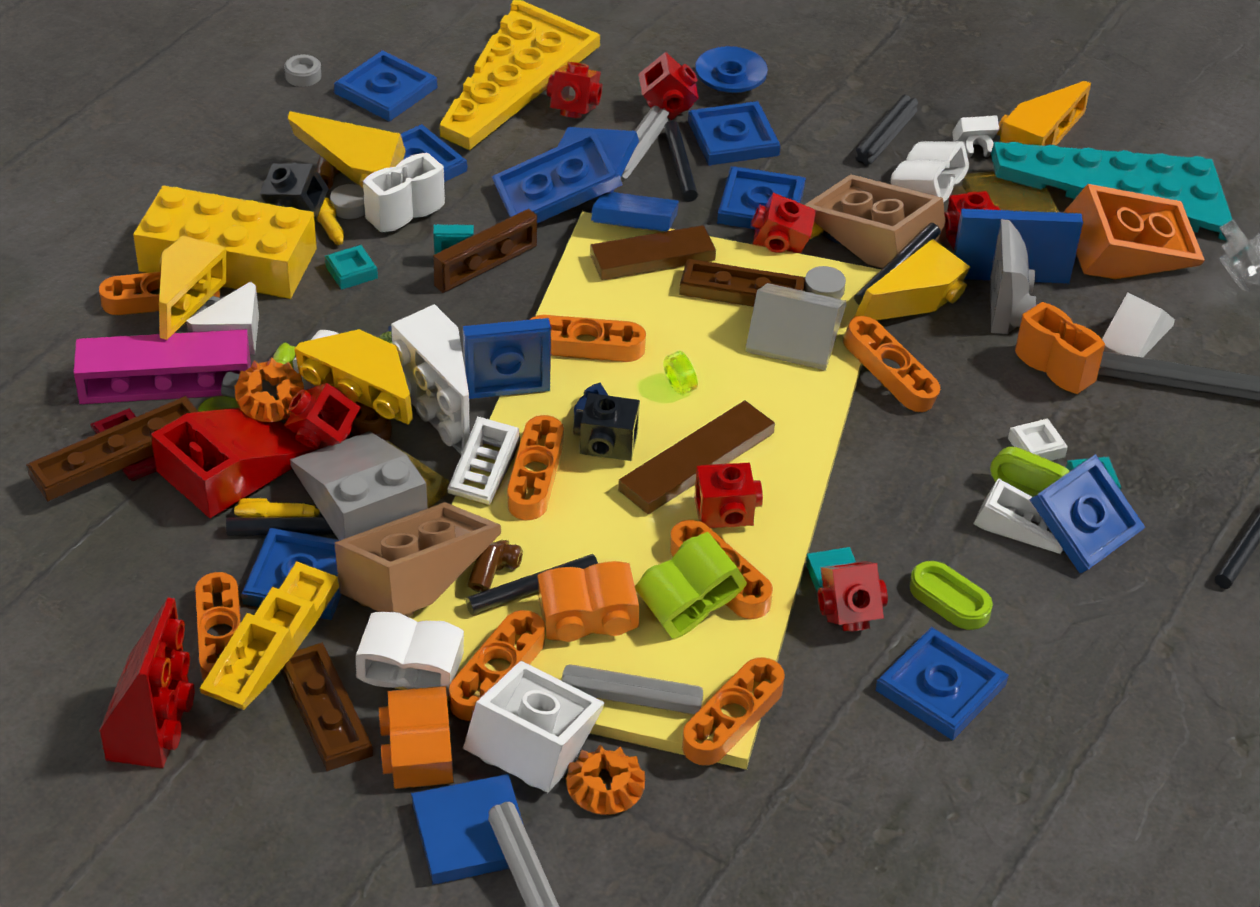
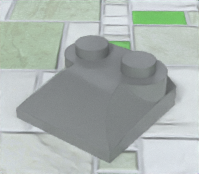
M1001 219L990 276L991 333L1008 334L1016 327H1020L1022 314L1036 306V296L1029 295V293L1032 294L1035 271L1029 269L1026 246L1019 231L1010 220Z

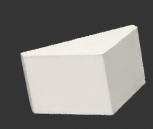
M248 282L186 320L188 333L247 329L250 355H255L259 321L256 285Z
M1127 292L1102 338L1105 343L1104 351L1144 357L1173 327L1175 319L1163 309Z

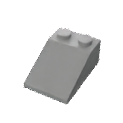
M371 431L343 440L340 444L327 446L290 460V465L339 541L427 509L426 482L409 457Z

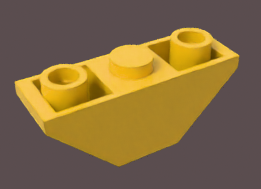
M358 329L300 342L294 348L299 373L309 383L313 385L328 383L342 391L353 402L358 401L371 407L387 419L394 418L407 425L412 421L410 392L395 345Z

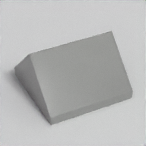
M770 283L765 284L757 290L746 343V352L826 370L847 301Z

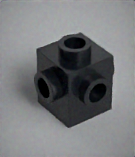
M297 162L290 164L272 163L266 180L262 184L260 196L266 204L314 212V219H317L329 188L313 164Z
M588 393L584 410L577 409L574 419L573 435L580 436V454L632 461L639 429L640 400Z

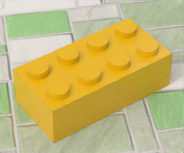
M164 185L133 234L138 269L141 272H161L159 262L163 251L183 235L226 247V283L223 287L239 289L248 282H252L256 285V293L288 299L292 298L317 249L314 212Z

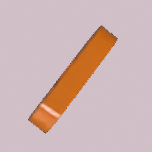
M161 272L120 275L105 279L99 286L103 310L112 315L159 311L160 294L156 295L150 292L160 289ZM220 289L213 296L219 298Z
M537 315L530 319L549 318L551 326V356L631 362L640 359L645 353L646 331L635 322L557 315ZM579 335H591L596 339L586 342L579 341L576 337Z
M856 316L851 319L843 336L845 347L905 407L915 412L930 410L940 393L941 388L938 380L878 321L867 316ZM882 359L893 360L900 368H892L886 365Z
M535 416L525 425L507 489L508 510L518 519H537L547 510L564 443L563 424L553 416ZM542 435H547L545 446L538 445V440L541 439ZM532 462H540L545 464L547 468L534 472L526 469L525 466ZM527 487L534 489V495H531L530 500H524Z
M684 520L677 523L671 531L670 552L672 557L678 552L680 546L684 543L683 541L709 532L737 566L747 582L744 589L725 605L742 618L757 619L765 616L771 608L773 592L771 582L706 524L697 520Z
M213 572L203 576L197 582L195 588L199 662L203 682L218 660L217 654L223 652L241 623L237 581L233 576L224 572ZM214 593H222L223 606L214 607ZM217 624H226L232 627V630L223 636H213L207 632L212 626Z
M520 610L509 614L452 680L449 687L450 709L456 717L465 721H471L476 702L520 661L530 665L540 653L545 643V624L538 614L527 610ZM515 634L521 635V637L516 641V648L514 647ZM497 658L504 659L511 664L503 671H492L485 666L488 661ZM479 681L481 683L480 698L477 696H473L479 689Z
M764 657L754 658L745 663L686 723L682 750L686 758L698 765H712L719 762L781 698L785 677L782 666L778 662ZM754 680H755L756 682H759L760 684L755 688V692H754V695H753V694H752V691H753V685H754ZM727 704H738L745 708L747 713L741 717L734 718L725 715L721 708ZM714 725L716 729L714 731V738L712 742L706 739L713 733ZM696 738L699 739V740H701V741H703V742H702V743L696 742Z

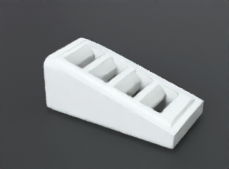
M477 416L448 486V493L490 505L519 446V428ZM485 443L500 447L501 449L496 451L482 446ZM480 455L496 461L493 464L476 458ZM474 467L491 473L490 476H485L470 470ZM467 479L485 484L486 486L483 490L463 483Z
M997 479L985 498L973 524L986 531L1061 554L1063 551L1054 535L1047 531L1048 526L1029 500L1032 496Z

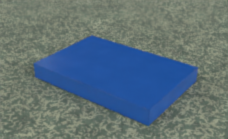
M596 130L492 176L509 217L529 208L537 215V223L623 185Z
M961 209L954 255L970 266L964 279L990 280L1001 219L1011 221L1025 243L1029 269L1035 271L1034 282L1070 283L1083 225L1081 213Z

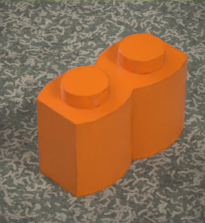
M1041 302L1022 314L1015 352L1030 367L1046 372L1051 381L1057 386L1071 393L1078 394L1096 382L1105 343L1092 330L1073 323L1070 317L1061 309Z
M610 561L594 564L585 569L562 567L538 574V597L542 619L545 624L546 639L571 642L591 633L617 636L639 627V603L630 563Z
M446 686L388 691V706L379 707L381 736L390 735V744L381 745L383 774H393L394 789L453 784Z

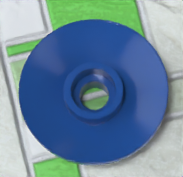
M724 46L710 49L701 54L696 61L695 72L699 80L708 87L723 92L735 93L749 91L760 86L767 77L768 67L764 59L751 50L741 47Z

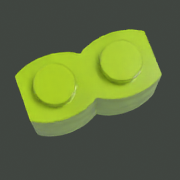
M706 532L686 540L671 560L660 565H654L646 570L642 578L635 585V590L671 638L676 639L699 625L710 611L722 607L735 598L744 589L747 582L737 566L711 534Z

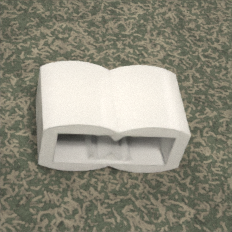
M918 142L908 153L907 160L901 162L892 173L891 185L942 197L944 203L949 198L954 184H958L963 180L969 168L964 142Z
M420 153L402 160L396 167L384 168L370 174L363 181L365 218L380 232H388L403 227L412 218L424 217L436 212L445 204L444 166L429 153Z
M397 612L371 613L356 653V678L375 686L387 688L405 687L407 689L446 686V694L449 696L450 684L456 677L464 653V630L445 621L417 622Z

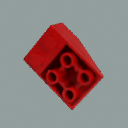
M240 408L186 413L151 433L156 471L209 518H212L240 499L245 498L291 470V459L315 451L300 444L295 439L296 434L286 428L282 422L258 421L247 416Z
M175 598L166 599L127 658L100 728L106 761L163 769L169 751L176 750L181 737L180 720L183 712H190L192 708L195 686L193 683L188 682L187 675L190 655L189 652L183 651L182 643L185 623L184 620L178 619Z

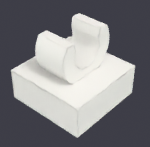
M997 116L960 118L952 131L953 141L964 142L968 158H971L974 153L973 144L981 145L984 157H989L994 144L992 139L999 131Z

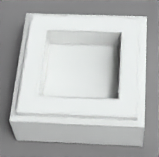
M1048 418L1011 427L1008 439L1013 447L1021 448L1050 461L1066 456L1068 446Z

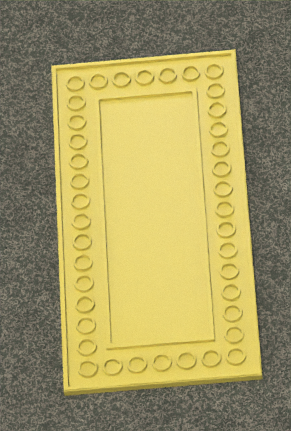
M582 211L536 316L557 315L635 322L646 331L645 353L640 359L631 362L551 356L550 391L499 397L489 420L518 427L520 442L526 423L535 416H553L563 424V449L548 507L541 517L533 520H522L514 517L508 510L507 489L519 446L490 505L460 496H455L452 505L500 524L501 534L493 542L509 540L511 545L517 544L523 549L520 566L516 569H509L504 566L503 569L497 570L491 588L590 554L595 555L598 563L610 561L630 563L634 585H636L650 567L660 565L673 558L670 552L672 528L684 520L699 521L694 498L695 485L652 513L647 514L618 491L619 479L744 400L774 421V434L727 463L750 462L753 480L761 481L763 504L762 507H755L754 525L710 528L771 582L773 587L771 608L765 616L757 619L742 618L735 614L728 606L723 605L716 610L710 611L706 618L694 629L679 638L672 639L636 591L639 603V627L617 636L591 633L571 642L546 639L545 635L543 649L530 664L559 680L562 679L565 666L572 664L700 686L703 688L702 708L749 660L764 657L776 662L778 661L805 567L806 557L809 553L862 367V363L845 347L843 336L859 307L854 296L882 269L789 251L774 253L763 246L710 236L716 248V258L714 261L709 262L806 277L809 270L819 266L833 267L844 274L846 283L841 300L847 301L827 368L826 370H821L746 352V343L754 307L679 295L680 282L685 266L601 280L590 256V244L666 231L594 223L591 221L592 213ZM579 335L576 337L577 340L586 342L596 339L591 335ZM601 382L609 396L640 400L639 429L632 461L580 454V436L573 435L574 407L588 387ZM542 435L541 439L538 440V445L545 446L547 435ZM485 443L482 446L496 451L501 449L500 447ZM480 455L476 458L493 464L496 461ZM532 462L527 464L525 468L538 472L546 469L547 466L540 462ZM474 467L470 470L485 476H490L491 473ZM467 479L463 483L483 490L486 486L485 484ZM527 487L524 500H530L531 495H534L533 488ZM474 561L433 604L414 611V614L409 618L417 622L445 621L464 630V653L457 671L458 674L509 614L520 610H527L538 614L542 618L538 592L472 615L467 608L466 597L480 593L468 587V581L475 564ZM515 634V648L516 641L521 637V635ZM499 658L492 659L485 664L492 671H503L511 665L508 661ZM754 680L753 691H752V694H753V695H754V692H755V688L760 684L759 682H756L755 680ZM479 681V689H478V690L476 691V693L473 695V696H477V697H479V698H480V685H481L480 681ZM397 687L396 689L406 690L407 688ZM597 698L605 703L590 734L684 755L682 750L683 731L686 723L694 714ZM727 704L721 708L725 715L734 718L741 717L747 713L745 708L738 704ZM761 719L717 763L747 770ZM714 725L713 733L706 739L712 742L714 738V731L716 729ZM696 738V742H698V743H702V742H703V741H701V740H699V739Z

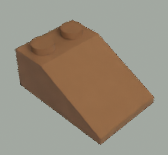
M850 174L805 204L816 210L814 222L865 263L883 269L929 223L936 224L941 230V234L935 239L936 242L941 244L947 240L942 197Z
M444 502L337 541L334 544L340 593L378 612H397L411 617L414 611L433 604L501 534V525Z

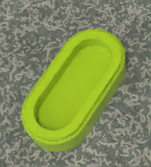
M1018 447L1002 449L993 459L990 466L991 475L995 482L997 479H1000L1032 497L1070 472L1060 464Z
M925 561L914 567L909 587L912 595L918 601L961 629L975 630L984 627L989 622L993 602L990 595L982 588L941 562Z

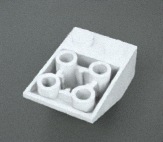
M434 304L391 323V344L397 348L410 392L411 403L415 406L417 413L423 421H429L439 431L446 445L453 446L462 455L470 436L469 392L459 329Z

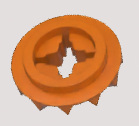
M272 357L268 362L258 363L254 360L250 368L245 371L240 370L239 379L236 385H234L235 398L240 409L250 418L262 422H277L290 416L291 412L288 410V407L295 395L304 389L301 374L292 369L289 362L286 364L278 363ZM263 379L269 381L272 386L279 384L277 386V400H275L273 395L270 396L267 391L261 392Z
M600 744L594 752L589 753L581 750L578 759L575 762L569 763L566 786L572 800L581 808L596 814H617L631 808L641 798L645 788V771L641 770L637 756L628 757L624 754L621 746L615 751L605 750ZM601 769H606V771H609V775L613 777L612 783H610V790H606V784H603L602 779L599 777Z

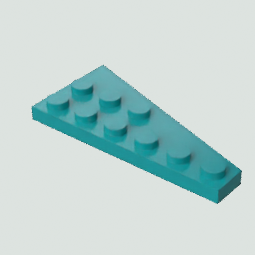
M994 142L991 157L997 178L1037 189L1045 188L1047 185L1061 188L1066 191V197L1073 199L1078 196L1087 184L1177 200L1182 202L1193 232L1198 233L1200 227L1220 232L1218 239L1232 242L1236 233V228L1212 159L1200 156H1169L1163 153H1133L1126 150L1118 152L1096 150L1093 148H1067L1056 145H1028L1019 142Z

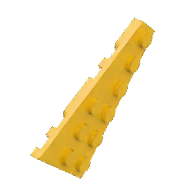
M513 0L509 14L504 15L500 21L499 31L497 34L492 35L474 65L472 77H467L464 82L462 94L459 98L454 99L439 124L440 137L471 150L545 91L550 75H554L557 69L567 65V62L580 63L600 47V34L522 0Z

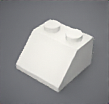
M520 661L476 702L463 749L480 757L485 763L497 766L522 779L526 784L548 793L568 772L569 763L575 761L605 702Z

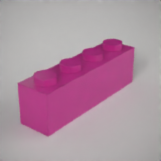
M247 329L174 333L168 340L160 338V334L76 339L74 378L79 404L179 399L184 396L187 398L223 396L221 394V386L226 373L240 374V370L245 371L251 367Z

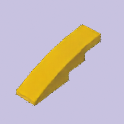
M296 561L279 589L271 587L255 615L246 613L200 687L201 694L245 710L270 684L314 627L339 588L338 577Z

